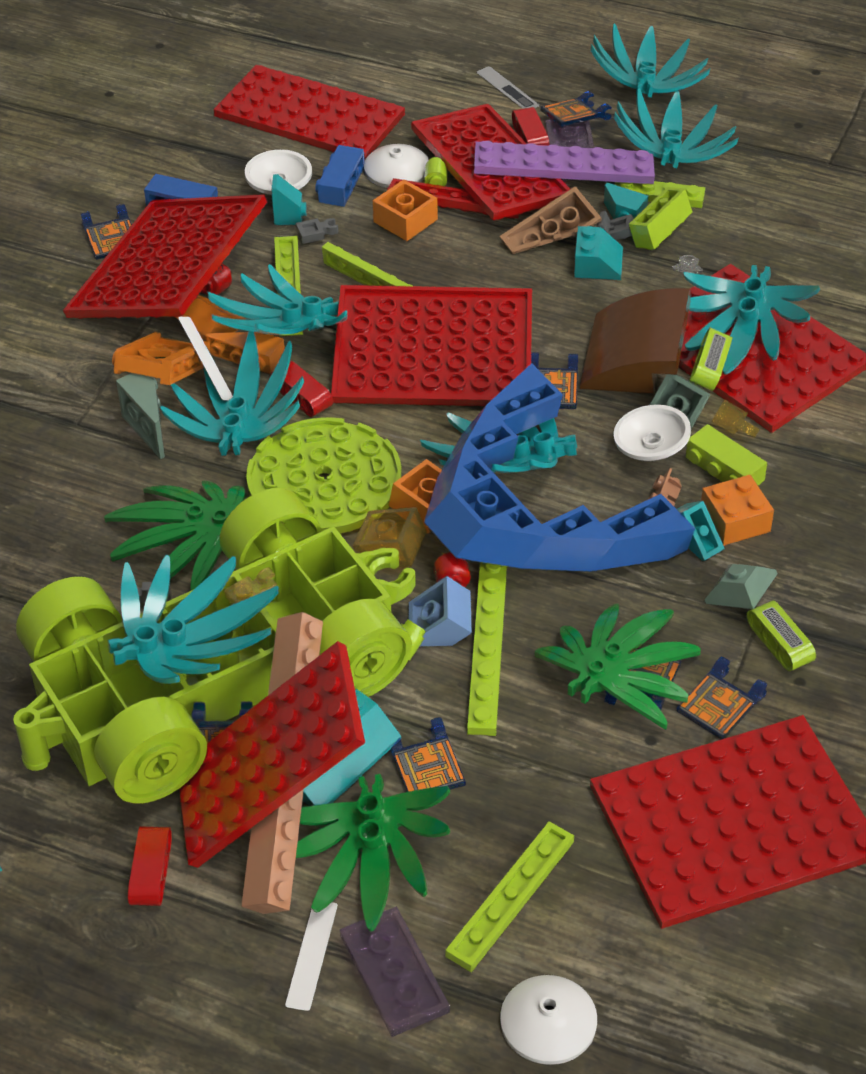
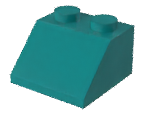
M578 226L574 278L621 280L623 246L601 227Z

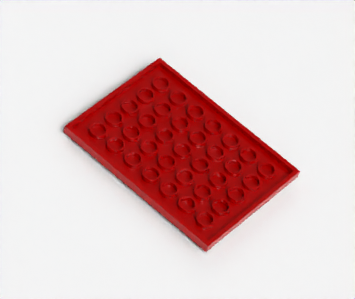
M265 195L151 200L63 309L66 318H158L164 316H183L237 242L240 241V238L251 226L255 218L261 213V210L267 203Z
M732 264L711 275L712 277L745 283L750 278L749 275ZM696 286L690 288V298L715 294L699 289ZM732 305L711 312L689 311L678 367L690 376L699 349L687 351L685 344ZM771 310L779 333L780 349L778 358L772 361L767 355L762 341L761 322H758L755 339L748 354L729 374H723L722 371L713 392L770 433H773L866 370V353L811 316L808 322L795 323L782 318L775 310ZM737 319L725 334L731 335Z
M340 286L338 316L347 310V320L337 323L331 389L334 403L486 406L531 364L532 288Z
M804 715L590 779V787L661 929L866 864V818Z

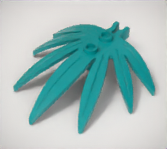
M615 23L612 28V44L618 65L607 54L595 35L593 42L596 49L592 44L590 49L597 62L610 76L628 87L637 89L636 95L638 88H640L642 93L647 94L651 98L653 92L668 93L690 87L708 76L711 69L709 68L696 75L706 66L708 58H706L693 68L671 78L684 60L690 39H687L656 76V43L653 26L649 27L641 43L635 72Z
M640 88L637 91L636 106L638 120L643 133L631 121L619 101L617 103L620 117L615 112L614 119L621 131L638 148L648 151L654 157L661 158V165L664 166L665 163H671L674 168H677L679 162L694 163L712 159L730 150L737 144L739 139L736 138L722 145L735 133V126L721 136L696 147L704 139L711 127L717 105H714L682 144V109L679 91L674 93L666 110L661 127L660 140Z
M270 264L268 265V273L273 286L280 295L260 285L243 273H241V283L256 299L274 309L237 302L208 292V299L220 308L241 317L255 319H229L212 314V320L236 329L262 334L283 335L298 333L306 328L309 331L324 328V325L331 326L347 320V310L338 317L330 316L338 315L339 301L333 303L332 297L325 298L324 300L316 296L303 297Z
M752 265V275L745 283L684 272V278L689 283L704 291L715 293L691 297L689 311L711 312L732 305L685 344V348L687 351L700 349L702 340L709 327L725 334L737 319L730 335L732 342L723 367V374H729L748 354L755 339L758 322H761L763 345L769 358L774 361L778 358L780 340L771 310H775L782 318L791 322H808L810 314L788 301L808 299L819 293L820 287L819 285L766 286V282L771 276V270L768 266H765V270L760 274L759 278L757 275V265Z
M249 331L239 364L234 394L231 399H221L203 365L208 392L219 417L218 420L175 383L171 384V387L177 399L197 421L160 406L162 413L184 432L205 441L219 443L218 447L221 456H226L231 446L234 454L240 455V446L243 442L255 441L271 435L285 425L300 407L298 400L288 408L304 384L303 376L280 401L268 410L276 399L285 380L292 353L291 341H288L256 406L260 381V365L255 334L253 331Z
M447 413L449 423L461 433L472 423L452 413ZM552 418L539 424L541 432L534 426L518 433V441L513 459L500 465L492 464L490 470L497 473H514L554 467L557 464L558 457L577 455L576 436L559 437L555 419ZM420 440L422 447L449 458L455 447L454 445ZM439 459L440 465L444 466L446 461Z
M165 555L155 574L146 598L142 618H140V601L134 575L129 563L125 562L121 584V614L126 637L108 640L109 652L113 654L114 664L119 665L127 660H137L141 670L147 677L156 682L167 684L180 682V676L176 673L203 674L217 671L220 669V664L198 663L182 659H205L230 654L268 637L271 634V628L241 637L205 643L231 632L254 617L277 596L279 587L275 586L188 623L204 611L224 588L236 567V557L233 556L185 597L161 623H157L164 610L169 592V555Z

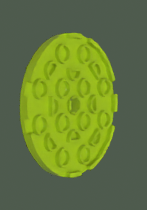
M313 418L287 425L281 428V432L272 438L268 436L256 448L253 458L249 460L246 477L249 496L271 488L291 490L300 498L319 522L321 531L334 526L339 533H345L373 522L389 509L392 485L402 477V470L396 449L388 439L384 440L377 435L375 429L360 422L358 425L345 423L342 418ZM322 473L329 474V476H327V479H324V477H321L319 475Z

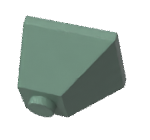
M667 374L650 405H666L680 410L689 419L692 429L711 394L678 374Z
M730 564L705 598L706 604L754 609L776 577L777 571L759 566Z

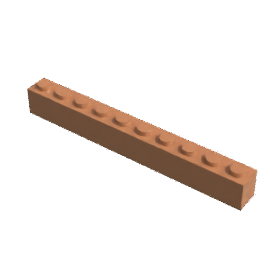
M304 612L278 618L268 695L319 656L323 621ZM303 790L251 828L241 907L262 914L290 910Z

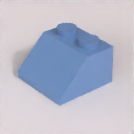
M448 576L409 602V620L426 631L420 646H453L472 633L470 590Z

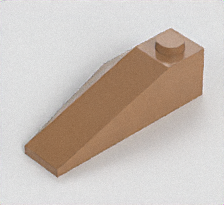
M575 186L502 234L500 239L512 254H516L577 235L578 226H594L602 218Z

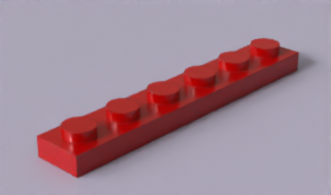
M393 178L387 190L398 184L402 179ZM408 181L437 197V206L474 211L488 215L464 189ZM520 214L508 216V217H505V218H517V219H518Z

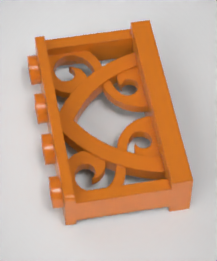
M154 332L116 349L112 357L114 374H121L126 371L160 378V384L171 385L203 369V363L192 343L163 338L160 332ZM203 341L210 352V342Z

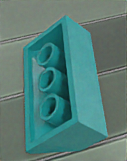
M355 689L365 743L304 788L302 801L308 806L333 803L401 740V735L378 704L358 689Z

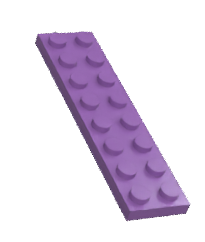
M490 141L476 142L474 174L654 184L653 154H649L646 150L629 151L624 149H603L600 147H561L557 145H536L533 143H493Z

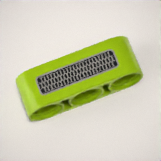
M709 327L702 340L689 380L690 382L710 391L715 389L721 377L732 342L731 336Z
M770 601L747 612V620L752 630L787 671H792L815 661L816 652L813 644L776 601Z

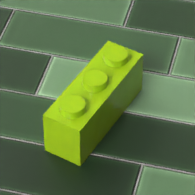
M667 187L629 223L636 248L656 249L692 213L686 189Z
M707 424L689 438L686 458L720 481L726 482L746 475H751L757 485L765 481L767 462Z

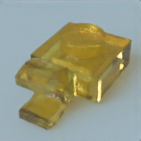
M725 399L712 419V422L734 435L740 429L755 438L760 430L744 420L748 414L746 411Z
M269 567L258 573L254 581L247 576L224 590L225 596L233 605L277 586V583L272 579L275 577V574Z

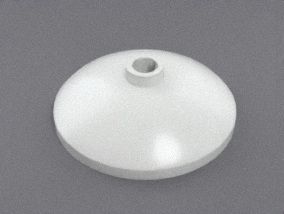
M390 144L382 146L368 155L364 162V172L372 183L384 188L389 187L393 178L422 182L425 179V165L429 159L426 154L413 146Z
M271 150L258 154L247 163L245 179L253 189L267 195H272L273 174H278L296 189L300 190L311 179L312 166L305 156L297 152Z
M648 405L636 408L625 414L614 428V440L617 448L626 456L641 461H656L674 455L687 444L691 435L690 422L687 416L680 410L666 405Z
M541 975L522 981L508 993L501 1008L500 1023L505 1040L516 1053L532 1062L552 1065L573 1060L589 1047L596 1033L597 1013L592 999L578 984L559 976ZM545 1006H553L554 1009H553V1010H547V1009H545L544 1007H545Z

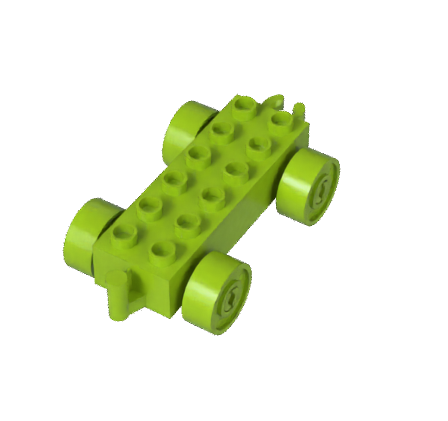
M271 488L257 492L242 501L230 513L221 529L220 547L228 559L233 556L236 557V571H233L226 585L213 602L188 623L278 586L279 593L254 617L231 632L205 643L241 637L271 628V634L249 647L230 654L205 659H182L198 663L220 664V669L203 674L176 673L180 676V682L169 684L159 683L147 677L141 670L137 660H127L119 665L114 664L113 654L109 652L108 640L123 639L126 637L121 614L99 583L86 577H69L55 581L42 588L28 600L22 608L16 623L18 639L33 661L29 666L37 698L26 708L17 711L13 718L22 751L23 764L32 771L46 768L50 762L49 749L62 743L88 786L107 778L117 795L122 800L130 803H148L170 795L196 774L205 759L207 742L196 724L222 723L253 708L268 696L278 618L300 612L323 621L319 655L337 641L347 646L355 689H358L367 697L372 696L385 688L399 675L410 657L412 650L411 637L391 613V605L411 594L416 585L415 570L406 568L396 580L391 582L376 579L374 575L378 570L398 568L399 551L397 549L380 548L373 551L355 553L334 526L321 531L319 522L300 498L291 490ZM192 591L167 601L157 623H161Z

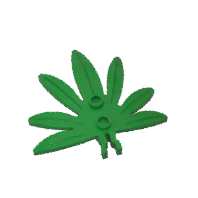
M202 481V488L211 501H208L194 491L177 486L160 485L143 488L144 493L163 496L179 502L150 501L129 505L104 516L105 522H162L171 524L153 527L129 538L111 552V561L114 562L194 535L181 543L169 555L171 579L199 553L191 578V591L208 578L222 551L220 547L221 529L230 513L244 501L245 488L243 486H233L228 490L227 498H225L222 489L217 484L210 481Z
M619 604L611 605L599 616L593 629L591 647L587 648L585 646L584 639L577 629L571 626H562L560 628V638L568 650L557 646H546L535 650V657L579 675L578 679H574L568 684V695L571 697L576 692L582 691L581 702L586 704L591 694L606 690L618 700L665 730L667 729L668 722L664 714L641 691L685 703L688 702V693L674 682L662 676L648 672L628 670L668 663L701 654L699 646L685 642H661L633 652L657 633L674 616V611L671 609L656 610L638 616L625 624L607 641L619 616Z
M375 774L372 792L368 788L365 777H359V785L362 791L356 802L302 807L300 824L311 826L330 825L297 842L296 858L321 853L337 844L347 834H350L325 874L313 900L312 910L318 913L336 899L348 883L356 866L359 852L362 850L360 869L362 909L368 930L374 931L383 914L389 892V845H391L397 864L408 883L419 895L425 897L428 892L422 865L412 846L398 828L403 826L412 833L424 837L448 835L450 828L446 823L426 814L412 812L428 809L440 803L450 794L448 786L419 789L383 798L381 792L384 788V780L381 774Z

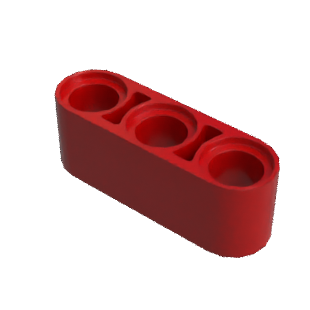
M534 107L512 110L511 117L515 132L527 144L533 143L549 146L547 132Z
M290 361L285 380L279 392L285 396L303 376L304 384L292 403L295 404L299 400V409L309 417H314L331 407L334 401L329 390L295 362Z
M139 827L128 888L129 905H162L172 844L171 827Z

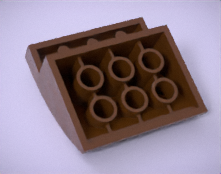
M670 288L638 293L616 301L599 311L594 320L580 389L654 393L657 374L677 375L691 303L690 288Z

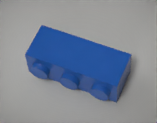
M338 145L336 151L330 156L328 166L324 167L321 179H318L316 182L315 191L318 193L320 203L345 207L364 169V149Z
M155 174L144 189L146 207L151 200L218 197L217 187Z

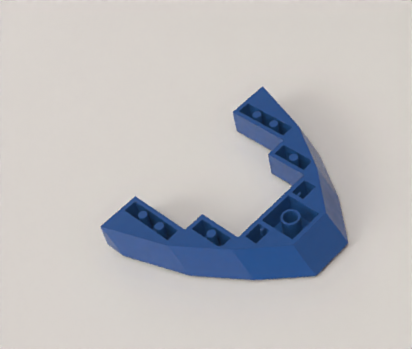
M532 363L495 396L462 433L437 478L424 521L455 558L520 569L589 572L668 560L688 550L695 531V527L662 494L602 522L584 505L543 524L535 518L490 470L492 464L500 465L513 459L518 441L516 434L558 416L563 394Z

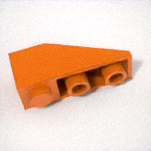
M248 332L207 333L205 335L206 341L210 342L211 355L240 364ZM254 332L258 348L260 371L270 374L274 371L284 352V339L271 334Z

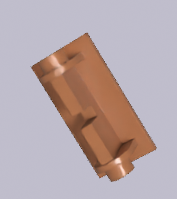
M669 468L664 476L659 475L652 487L655 489V492L650 495L648 500L662 494L673 506L675 505L682 485L678 478L670 476L671 468Z

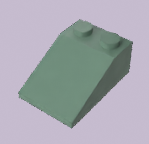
M130 373L116 380L122 417L160 459L164 458L159 411L161 403L157 396L156 389H158V383L156 379L150 376Z

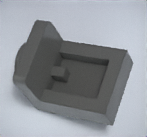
M606 211L600 212L602 220L597 223V227L604 229L615 240L632 236L629 223L634 219L632 214L610 220Z

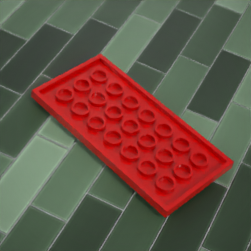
M255 65L213 109L215 117L335 152L338 145L364 149V161L405 115V107L394 103L377 100L376 98L325 85L262 65Z
M489 104L411 122V130L436 157L444 161L447 170L492 220H499L527 211L542 209L570 190L558 178L474 174L476 142L490 141L493 143L512 142L514 144H527Z
M339 641L334 643L207 743V753L201 767L186 784L179 788L188 865L196 868L200 867L365 743L347 646Z

